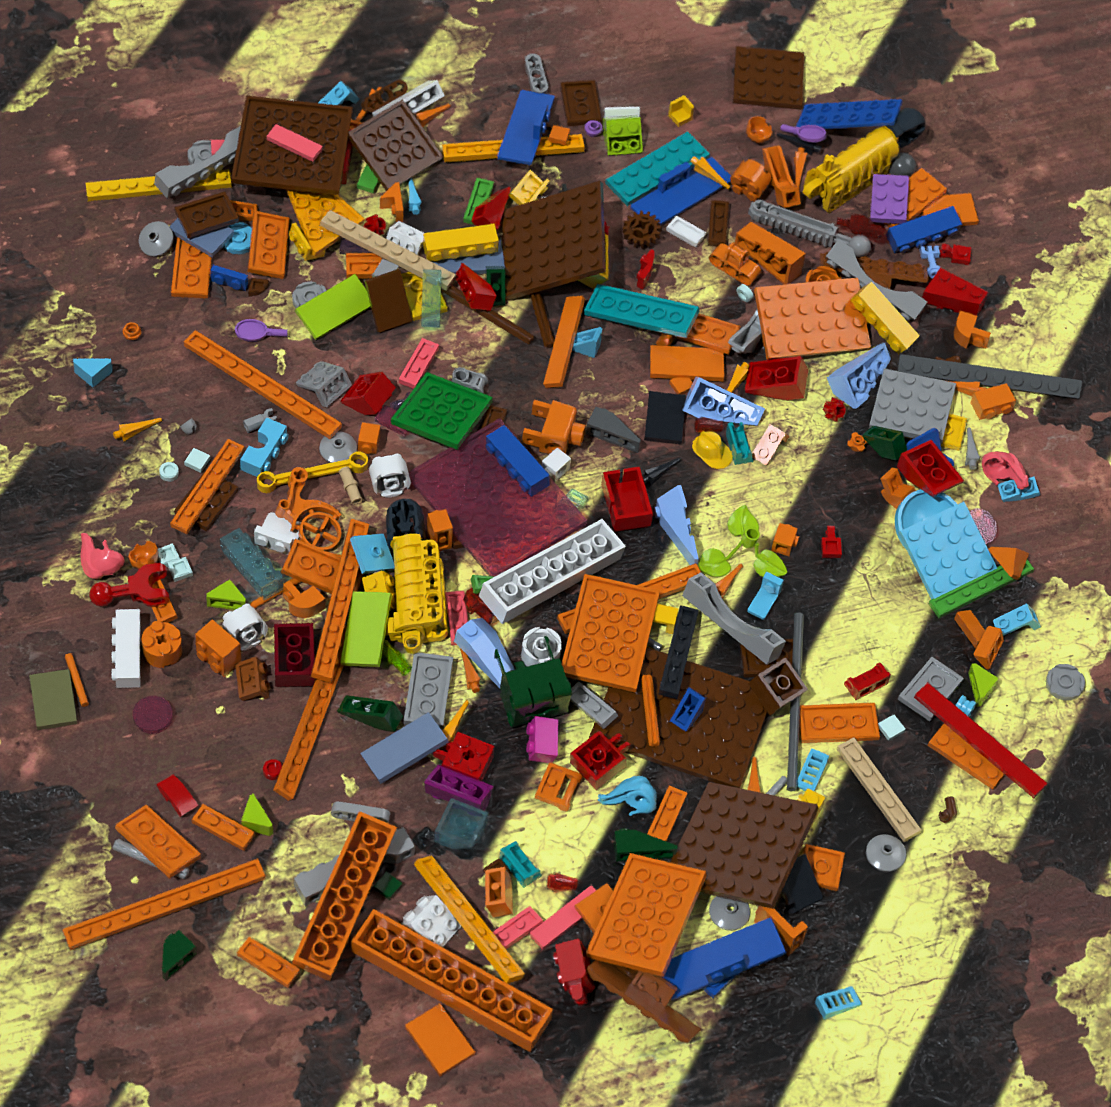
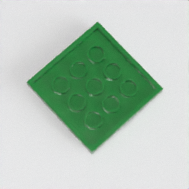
M426 372L393 415L391 424L458 450L492 404L493 397Z

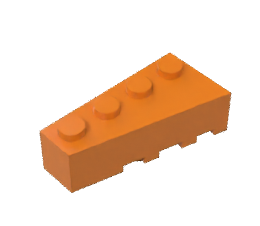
M753 222L748 223L736 233L735 243L743 250H748L749 256L783 284H790L801 275L805 252Z

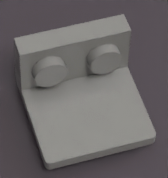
M323 361L316 363L309 372L303 374L296 382L299 387L315 391L321 405L324 407H328L352 386L343 367Z

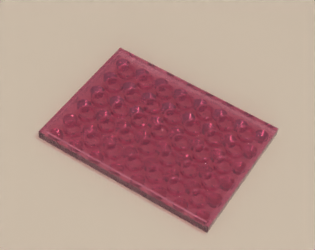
M500 418L467 437L458 450L450 447L409 471L410 480L414 487L434 511L447 510L453 527V534L486 574L492 577L544 551L587 525V519L551 477L550 486L531 497L527 491L524 492L516 479L510 477L508 470L500 466L494 454H490L487 451L486 436L505 425Z

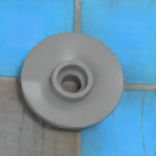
M156 221L148 224L143 228L139 236L141 250L153 257L165 254L172 246L173 231L164 222Z
M337 432L331 439L323 437L319 450L321 456L326 461L333 463L349 459L352 453L357 452V443L351 435L345 432Z
M885 834L878 835L869 841L866 848V856L874 868L884 872H891L899 869L904 864L906 849L903 843L896 837ZM884 848L889 849L890 852H886Z
M716 896L710 904L709 915L716 926L724 930L733 931L742 928L747 923L750 916V908L748 903ZM727 907H733L734 910H728Z

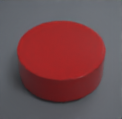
M276 759L266 761L263 765L264 776L269 780H277L283 766L282 763Z

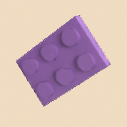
M873 174L870 222L898 224L906 222L909 176Z

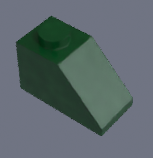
M485 266L486 282L492 286L496 294L493 305H505L504 266Z
M872 426L862 435L864 440L881 457L897 460L900 458L901 453L907 451L904 435L901 431Z
M180 930L168 935L163 943L162 974L165 981L197 955L196 946Z

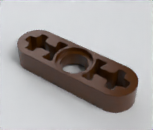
M403 80L393 81L364 98L361 102V107L367 113L374 112L407 92L408 86ZM397 85L402 86V88L399 91H396L394 93L391 91L397 88ZM382 91L388 93L387 101L381 99L380 94ZM377 100V103L373 104L372 108L367 107L369 102Z

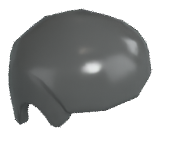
M898 153V156L891 160L890 174L911 176L914 174L917 167L914 157L908 153Z

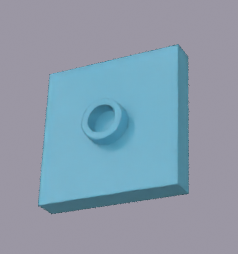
M384 534L360 535L350 538L362 574L394 570V562Z

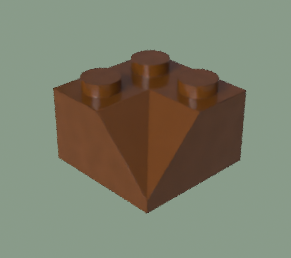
M786 657L758 674L748 683L770 716L808 690Z

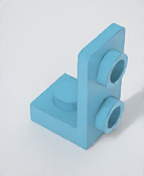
M340 81L318 103L340 106L344 101L349 100L355 104L359 98L349 86Z
M766 571L761 588L747 612L764 620L779 596L784 580Z
M1028 604L1020 606L993 620L995 627L1002 630L1003 636L1025 625H1029L1033 630L1041 627L1035 611Z

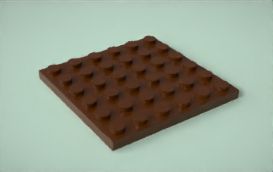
M246 95L231 183L339 195L352 107ZM277 124L321 145L322 151L312 162L268 141L267 135Z
M601 181L504 210L503 257L505 263L506 301L606 272L604 196Z
M708 782L680 840L677 853L673 855L670 863L706 871L707 877L701 888V893L774 909L819 808L817 804Z

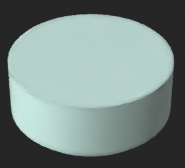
M741 284L737 288V294L744 302H749L754 298L752 291L745 284Z
M166 462L160 466V477L164 481L170 482L177 479L179 470L175 463Z

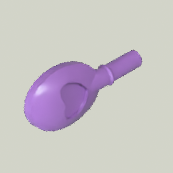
M781 125V131L798 135L800 139L807 142H820L826 138V131L816 125H804L801 127Z
M246 319L237 323L235 333L242 340L258 341L266 336L287 337L288 329L267 328L259 320Z

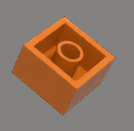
M213 619L195 634L198 658L203 662L206 661L215 673H220L223 677H226L236 668L235 664L241 662L240 643Z

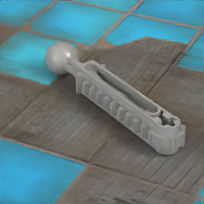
M763 200L752 202L749 207L748 214H750L753 221L823 244V247H832L833 243L840 239L854 249L856 257L866 256L871 250V242L866 236L856 235L851 238L837 233L838 227L834 226V223L828 224Z

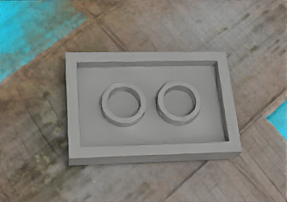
M931 657L902 691L898 700L928 721H931L935 715L914 698L915 694L925 684L929 683L949 699L963 682L964 678Z

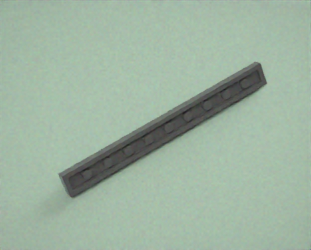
M902 354L899 355L897 368L899 372L960 382H980L981 385L998 386L1007 383L1010 389L1078 399L1080 398L1082 380Z

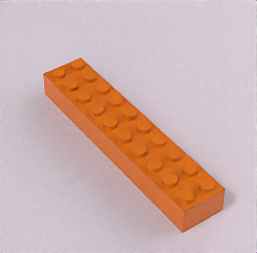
M375 909L372 910L352 940L351 952L529 1052L532 1051L552 1019V1008Z

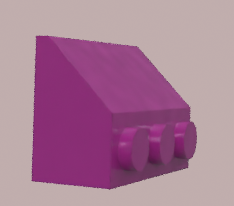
M441 765L436 766L424 783L426 793L432 797L448 801L454 806H461L475 814H482L485 811L493 790L492 785Z

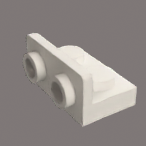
M400 221L389 228L386 239L419 255L420 248L423 247V232Z

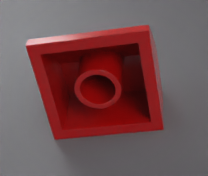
M383 372L360 375L341 399V403L363 415H375L382 410L383 404L391 398L392 392L396 387Z

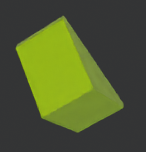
M231 580L211 590L206 596L208 607L236 610L246 604V598Z
M974 663L971 664L968 675L976 706L981 707L996 687L998 677Z
M251 794L241 820L242 825L255 833L267 836L273 835L271 821L255 795Z

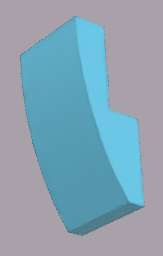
M1035 477L1028 478L1029 486L1023 490L1017 488L1014 480L998 484L1002 501H1018L1040 496Z

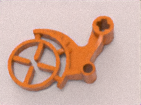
M296 467L292 470L287 482L289 486L287 500L282 499L279 501L275 514L279 518H285L291 524L290 532H293L294 529L299 530L300 541L329 552L340 541L341 528L337 520L342 514L325 502L304 500L300 497V493L308 478V473L304 468ZM309 512V515L302 520L301 524L296 525V521L302 515ZM313 518L324 519L319 529L320 532H323L329 521L336 529L337 537L327 532H323L322 537L333 542V544L328 547H317L316 544L320 538V533H317V527L307 523V521ZM303 528L317 533L312 544L305 538Z

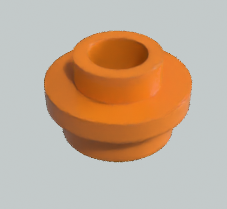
M134 322L127 323L123 328V336L128 340L138 339L141 336L140 326Z

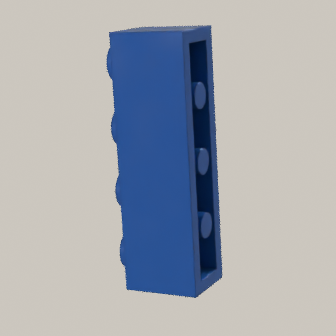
M954 206L890 227L886 237L894 253H904L910 250L911 247H920L928 241L936 242L943 236L957 234L962 223Z
M505 425L486 436L487 451L490 454H494L500 466L508 470L510 477L519 482L524 492L527 491L532 497L550 486V475Z

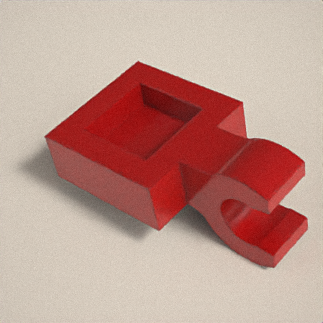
M948 244L941 245L939 257L951 258V263L969 266L971 247L954 244L951 248Z
M827 526L825 531L826 537L821 539L822 558H841V538H835V526Z

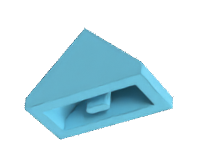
M598 327L576 333L572 351L595 358L601 345L603 329Z
M73 359L74 372L91 387H95L112 373L111 359Z

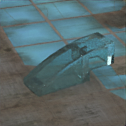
M423 269L421 327L440 328L441 270Z

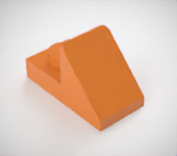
M395 182L380 197V209L391 208V214L395 215L396 222H403L404 210L399 182Z

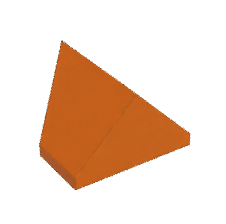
M990 547L988 549L1011 578L1016 580L1020 578L1029 553L1017 548Z

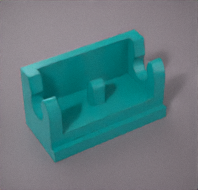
M733 422L728 423L726 437L734 465L753 462L752 452L749 448L742 422H740V426L734 428Z
M517 841L500 849L499 858L523 888L542 876L540 870L535 868L520 849Z

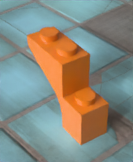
M777 145L762 149L766 174L768 172L771 174L772 180L770 185L775 188L777 204L783 208L801 204L799 187L793 183L781 146Z

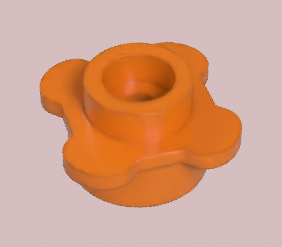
M857 432L852 433V438L847 442L848 447L856 452L864 451V446L867 442Z

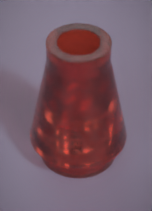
M701 416L695 419V432L699 434L702 431L722 432L723 421Z
M557 872L548 874L547 890H552V892L577 890V878Z

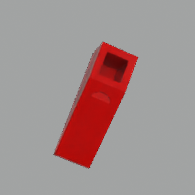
M507 187L495 192L478 205L474 210L471 222L475 226L495 224L497 230L500 226L511 188Z
M461 263L459 270L456 271L455 278L470 308L491 311L496 299L492 286L464 263Z

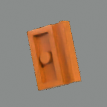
M346 253V279L354 274L358 279L372 278V274L381 262L382 257L374 253Z

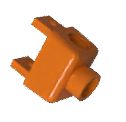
M534 400L532 415L546 418L542 432L524 428L522 443L539 447V452L550 454L556 448H559L566 454L569 444L581 446L586 425L576 423L577 410L573 406L552 400L551 404Z

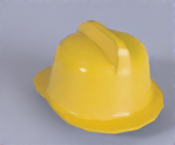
M702 431L700 436L694 439L692 444L693 451L707 465L715 469H724L729 466L732 461V453L717 433Z

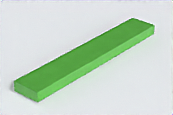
M1028 560L1025 563L1020 578L1034 571ZM999 566L989 573L930 600L928 604L937 617L941 618L1016 581V579L1011 578L1003 567Z

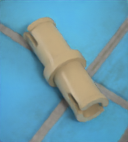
M343 467L339 470L344 483L343 488L348 493L351 504H360L363 498L358 490V482L354 480L351 469Z

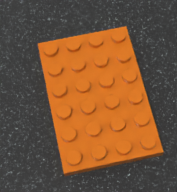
M858 278L756 287L754 293L766 360L870 349L871 345L866 318L850 301L860 290Z
M584 574L562 660L566 677L636 693L660 590Z
M630 853L587 948V958L664 977L707 877L706 871Z

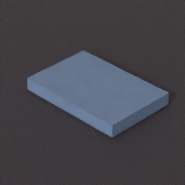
M178 218L170 226L173 235L210 257H213L234 235V230L226 226L187 238Z

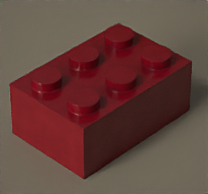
M313 623L274 624L275 687L314 686L315 678L311 677L314 665Z

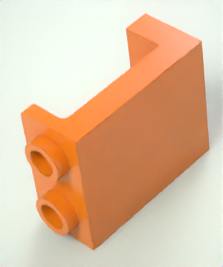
M758 906L754 922L757 923L771 918L788 956L803 944L808 928L803 921L793 928L775 909Z

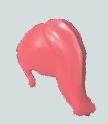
M995 451L989 452L982 457L983 472L995 485L999 484L997 479L1010 478L1015 481L1017 488L1020 490L1029 486L1026 470L1012 453Z
M81 533V565L84 573L89 578L97 580L103 576L113 575L122 568L125 562L123 555L109 549L106 540L102 543L104 546L103 550L95 549L91 536L87 533Z

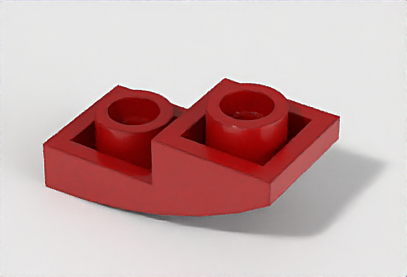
M653 249L644 254L640 260L641 269L636 278L638 279L637 287L642 290L647 285L652 273Z
M174 774L156 784L166 802H171L179 817L198 806L190 792Z

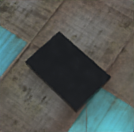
M649 391L645 441L681 445L684 411L682 410L686 401V395Z

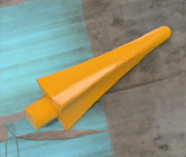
M695 156L690 160L695 165L694 171L730 189V185L717 174L703 156L700 160Z
M743 362L741 366L737 364L727 391L733 393L747 377L748 363Z
M162 418L120 424L119 430L113 432V436L115 439L122 437L125 442L139 432L161 422Z
M468 700L463 703L456 715L442 730L450 742H453L459 723L469 704Z

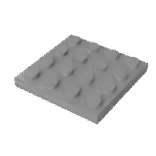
M884 369L869 429L872 426H879L901 431L905 437L916 438L930 429L936 428L939 431L940 444H942L956 383Z

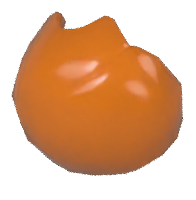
M754 116L747 123L746 134L755 143H765L772 137V126L766 124V118Z
M146 541L145 545L136 544L128 556L131 565L136 569H140L143 565L157 563L158 548L156 544L151 541Z

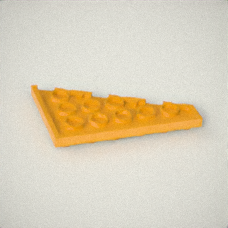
M286 189L314 257L343 238L320 226L321 220L329 210L359 225L364 223V218L339 195Z

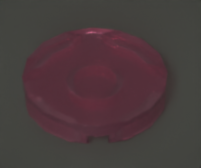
M975 508L970 510L969 512L985 544L992 542L997 533V525L993 516L983 509Z
M147 696L140 699L133 709V721L145 733H160L163 729L170 726L173 719L171 705L167 700L159 696Z

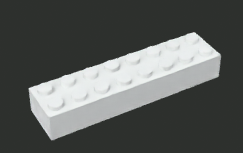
M601 519L484 582L479 597L497 619L504 624L582 581L584 574L593 575L620 560L626 546L605 521Z

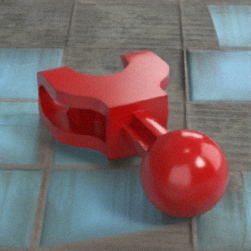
M162 563L143 565L135 575L128 576V584L112 587L106 582H98L91 587L89 598L94 605L99 607L109 605L114 598L128 595L131 596L133 602L141 601L149 607L167 604L170 600L169 593L163 588H152L156 581L166 577L167 567Z

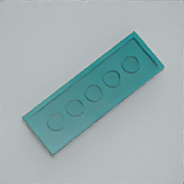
M687 131L607 178L605 184L628 207L658 189L659 177L662 174L670 172L677 165H681L686 161L692 169L695 165L690 160L694 156L699 160L703 156L707 160L710 157V153Z
M597 284L584 309V313L587 316L687 338L700 312L699 306Z

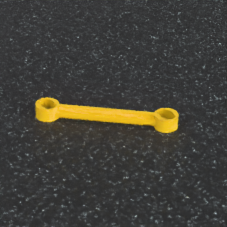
M354 452L347 460L305 468L308 473L307 479L338 473L343 467H349L352 472L357 474L363 473L368 468V457L363 452ZM360 459L365 463L360 466V464H356L353 461ZM269 471L261 472L257 476L258 490L262 493L273 492L276 486L287 484L291 472L277 475ZM264 479H269L273 481V483L271 485L262 483L261 481Z

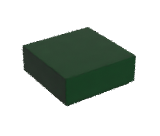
M386 871L374 885V890L390 901L402 887L403 883Z

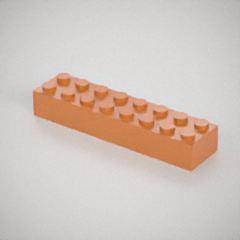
M359 811L292 961L294 966L330 981L397 827Z

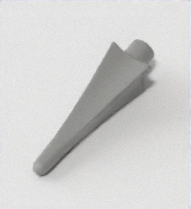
M968 427L965 466L969 465V469L975 470L980 457L973 440L971 428Z

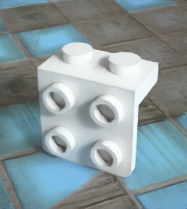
M270 512L262 527L257 525L254 531L255 544L288 555L294 540L299 539V530L294 529L293 532H290L291 524L285 518H279L275 513ZM296 521V525L301 524V522Z
M437 895L423 896L417 901L416 908L409 911L403 917L404 921L401 925L414 930L419 935L443 947L461 925Z

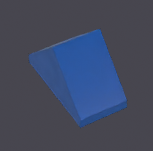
M689 687L670 721L684 731H688L703 712L706 698Z

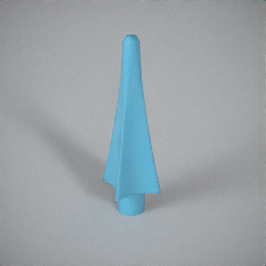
M410 178L408 180L409 212L412 211L414 215H417L421 211L420 204L422 202L416 192L413 180Z

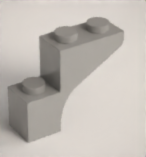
M756 310L749 322L730 338L728 343L732 345V350L740 354L754 352L762 337L758 310Z

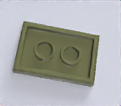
M69 669L29 675L37 730L77 724Z

